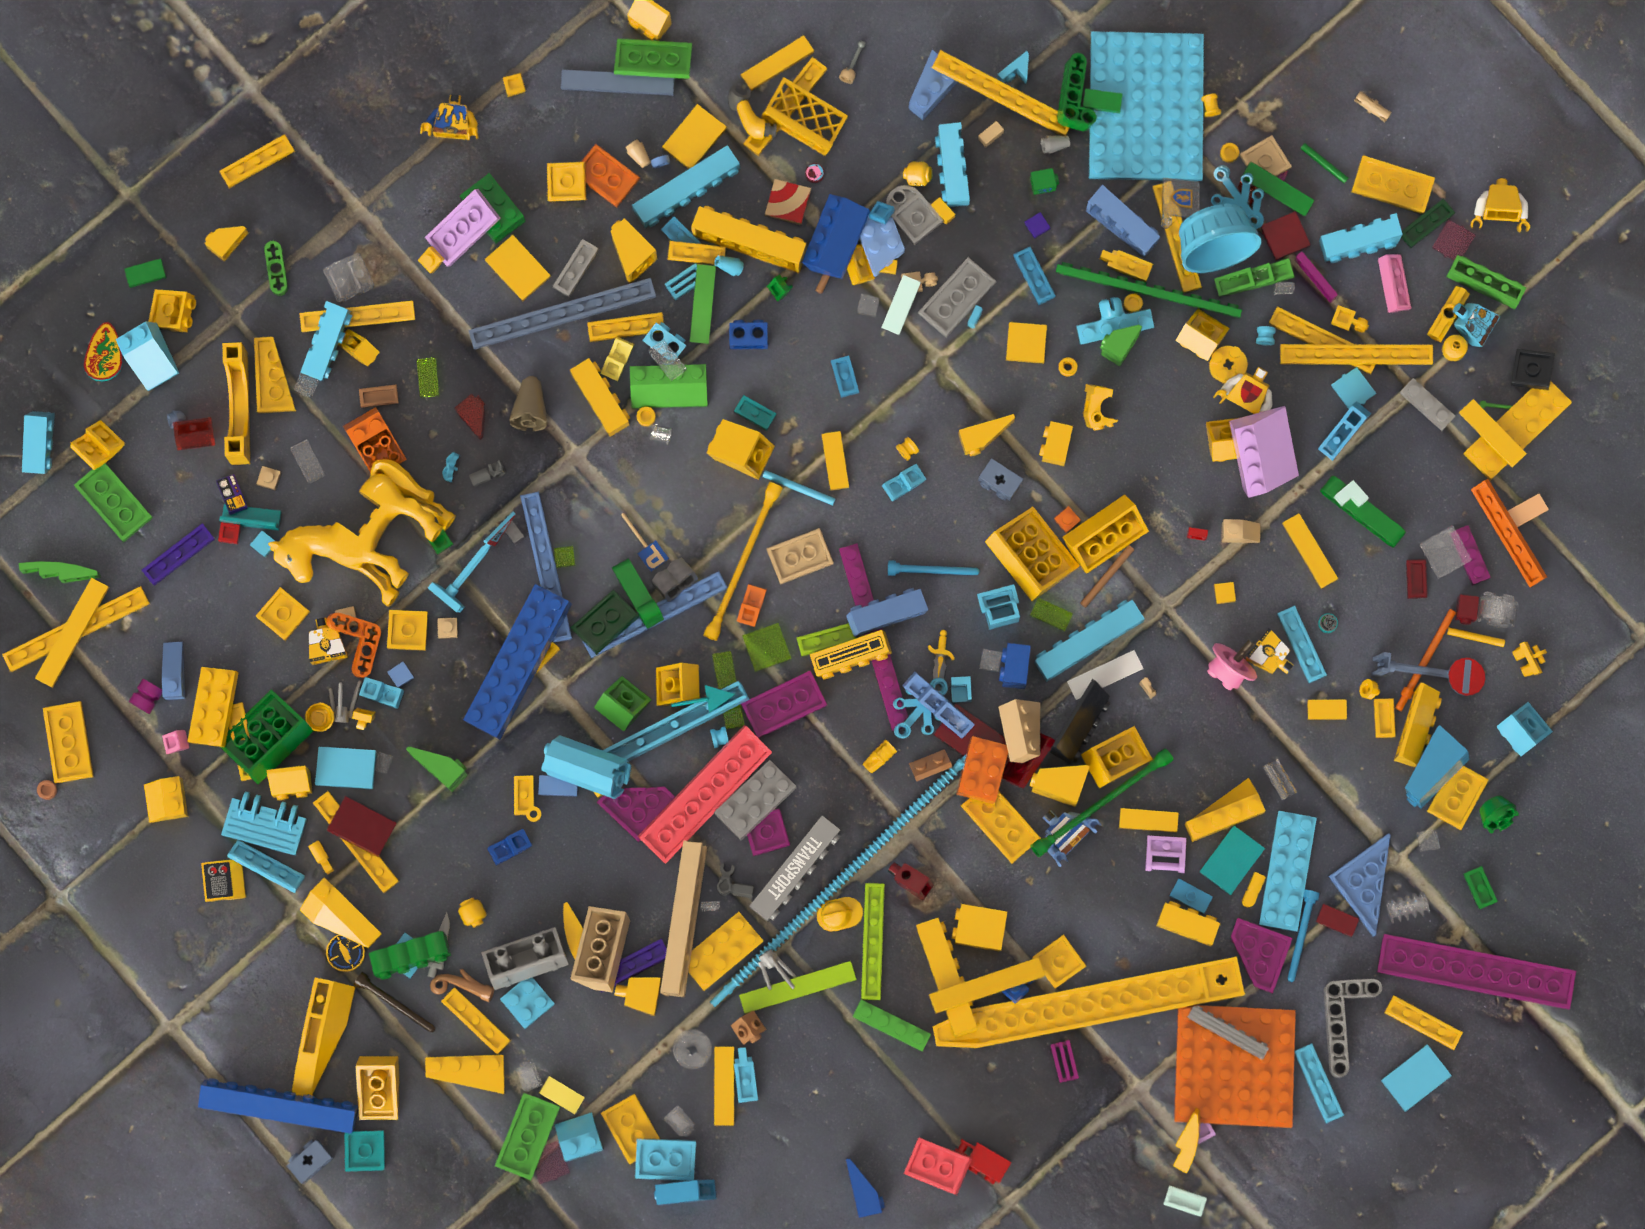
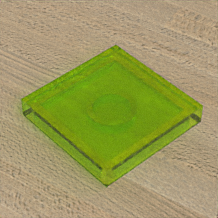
M779 623L742 635L755 672L791 660Z

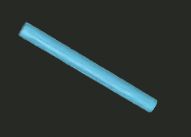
M767 470L764 471L763 477L832 506L835 503L836 499Z

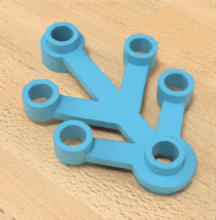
M1225 165L1218 166L1214 171V177L1217 181L1223 182L1233 198L1215 194L1211 198V203L1213 205L1236 204L1246 212L1255 229L1260 228L1264 223V216L1260 212L1264 191L1260 188L1253 191L1252 198L1254 203L1253 208H1251L1248 204L1253 176L1250 173H1245L1241 177L1243 185L1242 192L1240 193L1229 178V168ZM1218 172H1223L1224 177H1220ZM1244 177H1249L1250 182H1246ZM1255 192H1260L1261 197H1256ZM1215 197L1220 199L1219 203L1215 202ZM1251 218H1256L1257 223H1253L1251 221Z
M942 678L933 679L930 685L935 688L936 684H939L941 689L938 692L944 696L948 691L947 682ZM896 698L893 701L894 708L898 710L904 707H916L904 723H899L895 726L894 733L896 737L901 739L907 738L911 733L910 727L922 713L924 725L921 727L922 733L924 735H931L934 732L931 711L922 705L918 699ZM898 700L902 701L901 707L897 706ZM933 714L934 719L937 720V721H940V720H939L937 717H935L934 714ZM926 726L930 727L929 733L925 731ZM900 727L904 729V733L902 735L899 733Z

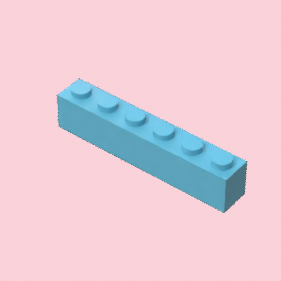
M727 145L632 204L633 211L645 228L648 226L652 227L659 222L660 218L672 215L676 208L688 205L692 198L704 195L708 188L720 185L724 178L736 175L739 172L740 163Z
M1124 600L1117 605L1118 609L1111 612V610H1108L1101 615L1102 619L1097 622L1095 620L1090 621L1085 625L1086 629L1081 632L1078 630L1074 631L1065 642L1060 640L1052 645L1053 649L1049 652L1044 650L1036 655L1037 659L1034 663L1045 681L1048 682L1143 623L1145 618L1134 601L1128 602Z

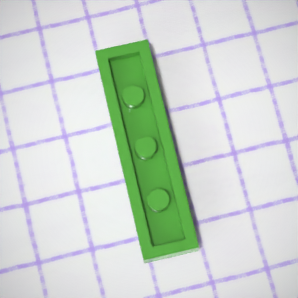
M864 1000L860 1001L853 1015V1018L923 1052L931 1035Z

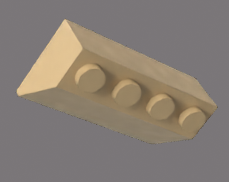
M589 906L571 980L594 990L613 993L630 924V919L626 912Z

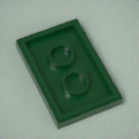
M612 590L572 625L571 629L597 655L636 621L639 615Z

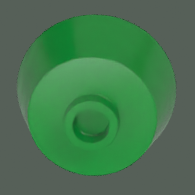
M1501 795L1488 799L1479 810L1483 827L1490 833H1493L1496 829L1503 831L1514 823L1512 818L1519 815L1516 805Z

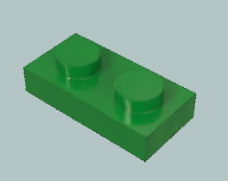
M1482 866L1463 874L1479 910L1498 902Z

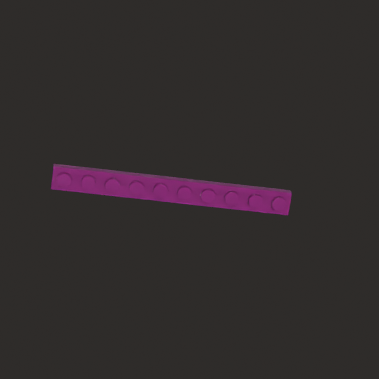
M858 544L839 548L855 606H869L868 603L874 599ZM881 628V629H877V630H874V631L865 633L864 636H865V635H868V634H871V633H874V632H877V631H880V630H883V629ZM889 654L885 660H872V665L893 732L897 724L904 723L908 718L906 707L898 710L893 706V701L896 698L903 697ZM900 700L897 701L898 707L902 706V701Z

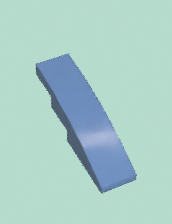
M914 672L902 685L903 688L918 699L922 705L961 739L975 725L917 672Z

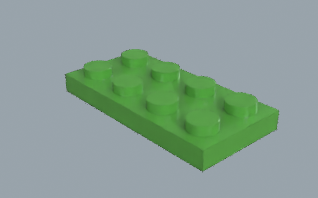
M617 38L614 74L689 79L692 43Z
M106 463L95 470L92 469L74 484L77 490L123 542L153 518Z
M523 1093L495 1167L532 1181L560 1106Z

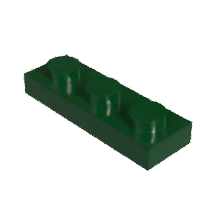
M1443 198L1403 229L1401 238L1411 249L1455 215L1454 210Z

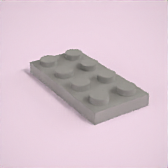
M769 760L728 798L714 814L742 840L797 789V786Z

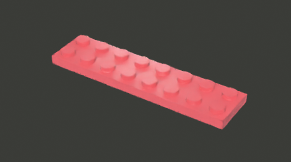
M744 725L637 837L666 864L683 846V841H688L714 812L763 763L772 751Z

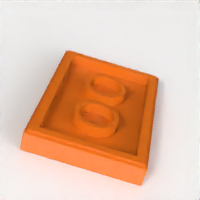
M597 144L581 161L585 162L586 185L616 208L640 180L638 175Z

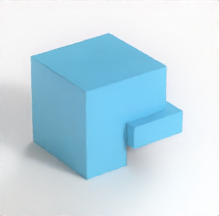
M1014 584L977 594L982 614L985 613L989 630L1019 622L1020 615L1017 608L1019 600Z

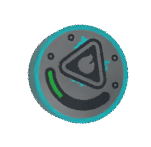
M1330 613L1322 615L1318 621L1319 629L1324 633H1332L1338 626L1337 618Z

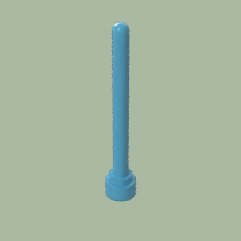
M888 560V576H896L900 572L978 575L980 573L978 568L900 565L896 561Z
M1306 889L1304 891L1303 898H1305L1304 902L1306 903L1289 969V982L1295 981L1312 907L1319 899L1320 893Z

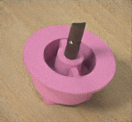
M1248 639L1238 653L1223 644H1214L1213 651L1216 657L1208 664L1209 669L1207 672L1212 677L1223 682L1222 685L1228 690L1238 689L1244 679L1256 680L1257 674L1255 670L1244 659V656L1254 643Z

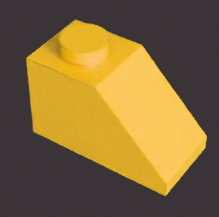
M244 226L216 229L214 233L208 234L204 244L225 262L248 235V231Z
M347 329L342 344L338 343V345L368 367L375 361L376 356L380 352L367 339Z

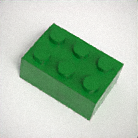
M490 173L460 195L462 202L475 189H479L501 219L486 232L495 244L526 222L524 215Z

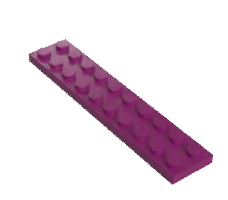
M1383 934L1376 972L1567 1010L1571 1006L1576 971L1388 934Z

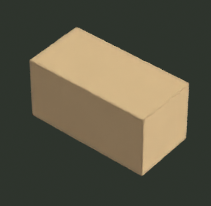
M996 121L978 136V139L987 147L1004 133V129Z

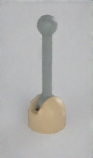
M864 41L858 42V49L850 67L843 69L840 73L839 79L845 83L852 84L855 79L853 67L861 49L865 47Z

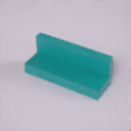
M224 504L223 515L219 519L220 522L279 531L282 514L280 510L247 507L248 509L229 515Z

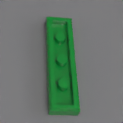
M1249 162L1242 174L1243 176L1245 173H1250L1253 176L1251 185L1262 189L1264 193L1304 217L1315 201L1253 162ZM1244 177L1246 182H1250L1249 177Z

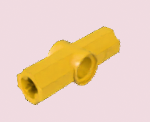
M1455 286L1427 333L1434 341L1441 343L1457 317L1453 313L1454 307L1459 303L1464 305L1470 295L1466 289ZM1444 311H1451L1453 317H1446Z

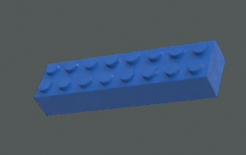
M537 584L534 585L463 719L466 723L501 740L572 606L568 600Z

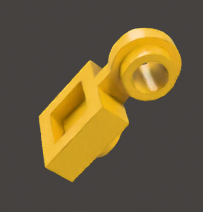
M1339 305L1331 322L1332 325L1348 331L1351 324H1353L1354 329L1361 333H1364L1369 327L1368 320L1360 317L1357 320L1354 319L1356 311Z

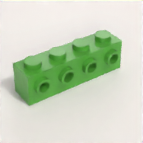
M1459 255L1456 256L1446 276L1513 309H1516L1526 290V287L1521 283L1505 278L1504 275L1493 272L1484 265L1476 264L1467 257Z

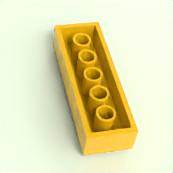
M704 206V208L698 207L691 226L692 234L696 238L724 246L727 249L797 273L800 272L803 264L802 260L807 250V245L803 239L787 237L784 232L778 230L775 232L770 231L768 227L761 224L755 226L744 218H740V220L732 218L731 214L715 212V209L709 206Z

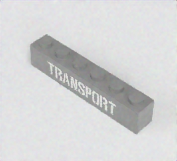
M821 816L749 907L767 922L770 919L774 921L780 913L778 909L781 905L784 904L786 906L791 900L792 896L790 894L793 890L796 889L798 891L805 881L802 879L805 875H811L817 866L814 864L817 860H823L829 852L827 848L830 844L835 845L840 839V829L824 816Z

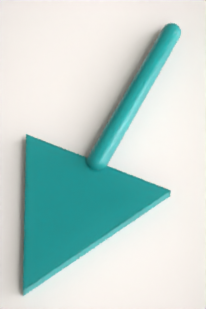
M705 685V698L672 703L671 707L707 701L709 713H711L735 694Z

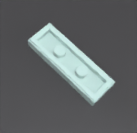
M903 275L881 328L900 335L921 282Z

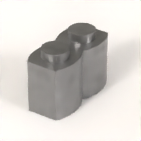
M681 557L673 560L667 569L658 572L652 579V582L667 601H671L684 589L694 584L698 577Z

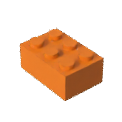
M972 736L956 795L994 804L997 799L1008 755L1007 745Z

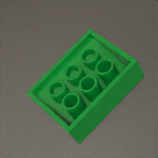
M271 689L245 714V718H241V721L228 731L225 747L220 748L256 784H260L267 777V770L275 769L313 730L299 714ZM245 719H247V729L250 738L246 735L245 727L243 723ZM233 731L235 735L234 740H232L231 733Z

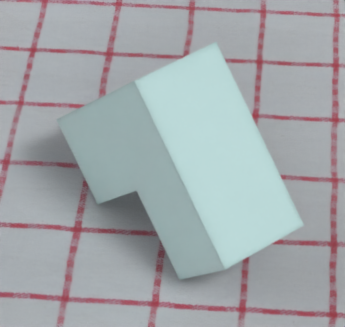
M1354 480L1334 496L1341 506L1351 499L1358 508L1369 499Z

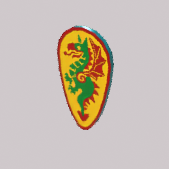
M109 322L101 324L93 334L85 356V372L95 381L111 380L119 374L122 368V353L116 341L118 334Z

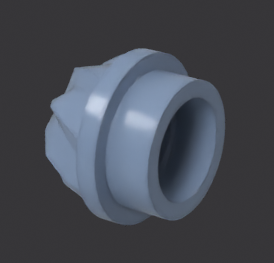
M173 410L167 414L170 428L179 429L185 424L186 416L183 412Z

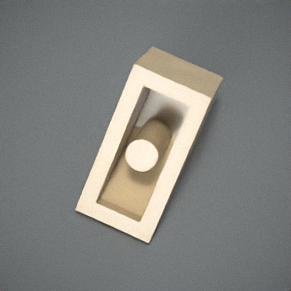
M1224 519L1222 522V542L1260 543V523L1247 520Z

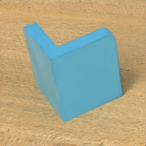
M970 676L951 677L953 703L972 701Z

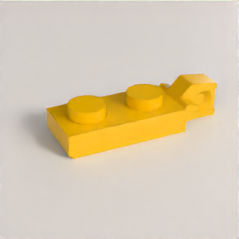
M1103 250L1099 258L1107 262V266L1111 269L1143 282L1147 281L1153 266L1150 262L1120 250H1113L1112 253Z

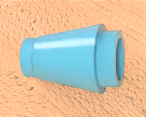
M718 255L714 261L715 266L732 276H739L743 271L744 263L740 258Z

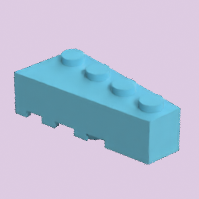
M1397 213L1391 214V218L1388 220L1375 219L1368 226L1364 224L1356 225L1350 228L1351 231L1347 232V229L1321 236L1319 243L1324 261L1336 263L1344 257L1351 259L1360 256V253L1367 252V254H1372L1380 248L1391 249L1396 247V244H1398L1403 235Z
M326 301L324 306L327 308L326 313L324 312L318 322L319 331L316 330L311 343L313 346L309 348L300 372L320 381L329 378L332 370L329 366L331 361H335L339 351L336 348L338 343L342 344L346 334L343 330L345 325L349 326L353 316L350 315L351 310Z

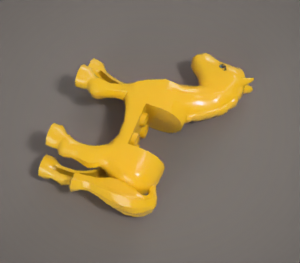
M382 459L376 460L373 463L370 478L365 481L359 490L360 494L379 508H376L371 513V520L368 524H364L360 528L359 536L338 522H335L332 526H299L294 530L287 531L279 542L273 541L268 543L271 547L270 550L274 551V560L281 566L288 568L298 582L306 583L312 580L314 574L311 564L313 554L328 557L345 567L361 572L371 579L381 590L382 602L387 607H390L399 595L397 589L403 585L409 575L407 571L400 568L398 559L394 556L383 555L375 551L390 522L399 514L410 516L420 523L425 531V537L431 542L437 539L442 529L447 530L451 526L456 515L447 511L441 504L434 502L435 494L432 490L420 487L411 474L395 461ZM375 565L383 567L389 575L378 570Z

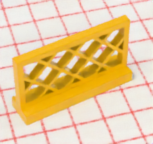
M785 77L782 78L761 115L762 119H765L772 125L777 124V128L824 156L830 151L834 140L848 117L845 113ZM786 84L791 87L793 94L784 96L782 91L783 85ZM804 95L807 97L809 104L800 105L797 96ZM794 97L796 107L787 108L785 99ZM781 100L784 109L778 111L773 108L774 101ZM814 106H822L825 113L816 115ZM810 107L812 116L804 118L801 109ZM798 110L800 119L793 120L790 118L789 111ZM835 114L842 118L840 123L832 125L830 115ZM826 116L829 126L820 128L817 118ZM814 119L816 129L810 130L806 127L805 121ZM830 129L832 135L830 141L823 138L821 131Z

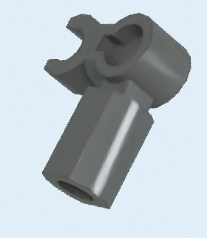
M498 460V462L488 464L489 469L484 468L469 474L473 486L475 487L492 480L491 477L499 478L505 475L507 472L502 461Z
M722 863L720 866L722 876L719 877L717 884L719 894L727 896L733 893V896L752 898L754 885L732 884V878L730 877L734 874L735 867L732 865L731 870L726 872Z

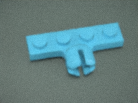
M1110 298L1112 309L1110 308L1109 300L1104 299L1099 303L1100 320L1076 325L1079 343L1082 345L1103 340L1106 334L1110 335L1114 330L1135 325H1141V331L1154 328L1151 309L1125 314L1120 298Z

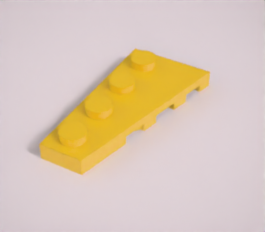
M254 338L257 412L296 411L274 338Z
M504 1055L425 1057L427 1078L505 1094Z

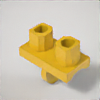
M1528 642L1520 643V647L1516 648L1512 653L1516 661L1526 657L1529 664L1520 668L1524 677L1543 673L1536 658H1538L1540 664L1545 663L1543 655L1547 653L1546 649L1540 651L1538 645L1532 647L1535 652L1533 654Z

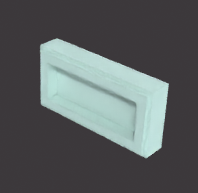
M1169 1186L1163 1205L1201 1217L1207 1198Z

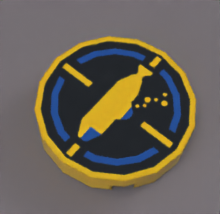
M336 935L327 946V960L338 971L350 972L356 970L364 960L365 947L344 936Z

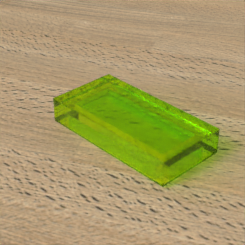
M436 358L417 359L420 398L439 396Z
M1040 598L1037 599L1030 616L1064 632L1073 613Z

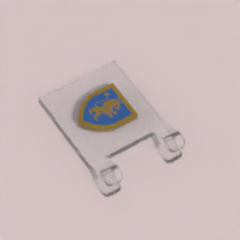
M1163 178L1162 228L1168 229L1172 225L1171 216L1188 218L1199 211L1200 182Z

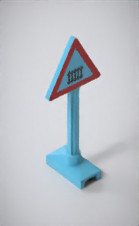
M512 512L484 540L486 544L480 548L452 584H449L444 589L439 584L432 582L428 589L454 611L461 613L465 606L455 598V595L459 592L458 589L485 557L490 547L497 545L516 513Z

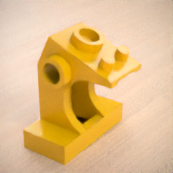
M1086 384L1085 392L1087 394L1083 412L1086 426L1093 428V430L1104 429V425L1113 427V423L1118 422V420L1104 417L1101 413V403L1104 399L1112 397L1113 389Z

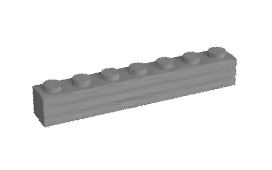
M1193 1006L1187 1018L1263 1060L1269 1049L1267 1044L1257 1042L1255 1037H1249L1245 1035L1244 1031L1236 1030L1232 1024L1227 1025L1223 1019L1219 1017L1217 1019L1213 1017L1212 1013L1202 1011L1203 1008L1200 1006Z

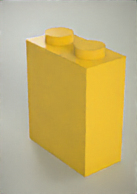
M961 904V908L956 909L955 920H958L957 928L953 927L952 939H955V944L1001 952L1007 912Z

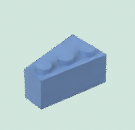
M933 50L909 102V109L921 120H924L958 83V81L931 68L938 55Z

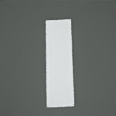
M1135 650L1081 674L1067 681L1075 699L1078 700L1082 697L1092 679L1097 681L1103 688L1142 670L1143 667Z

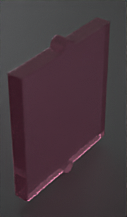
M1448 220L1432 248L1443 254L1445 258L1449 257L1455 260L1457 255L1464 256L1475 234L1466 230L1463 225L1459 226Z
M559 1141L545 1145L535 1171L539 1184L550 1180L556 1181L558 1177L570 1173Z

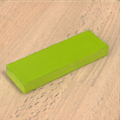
M849 623L796 637L801 656L810 655L856 639L853 636Z

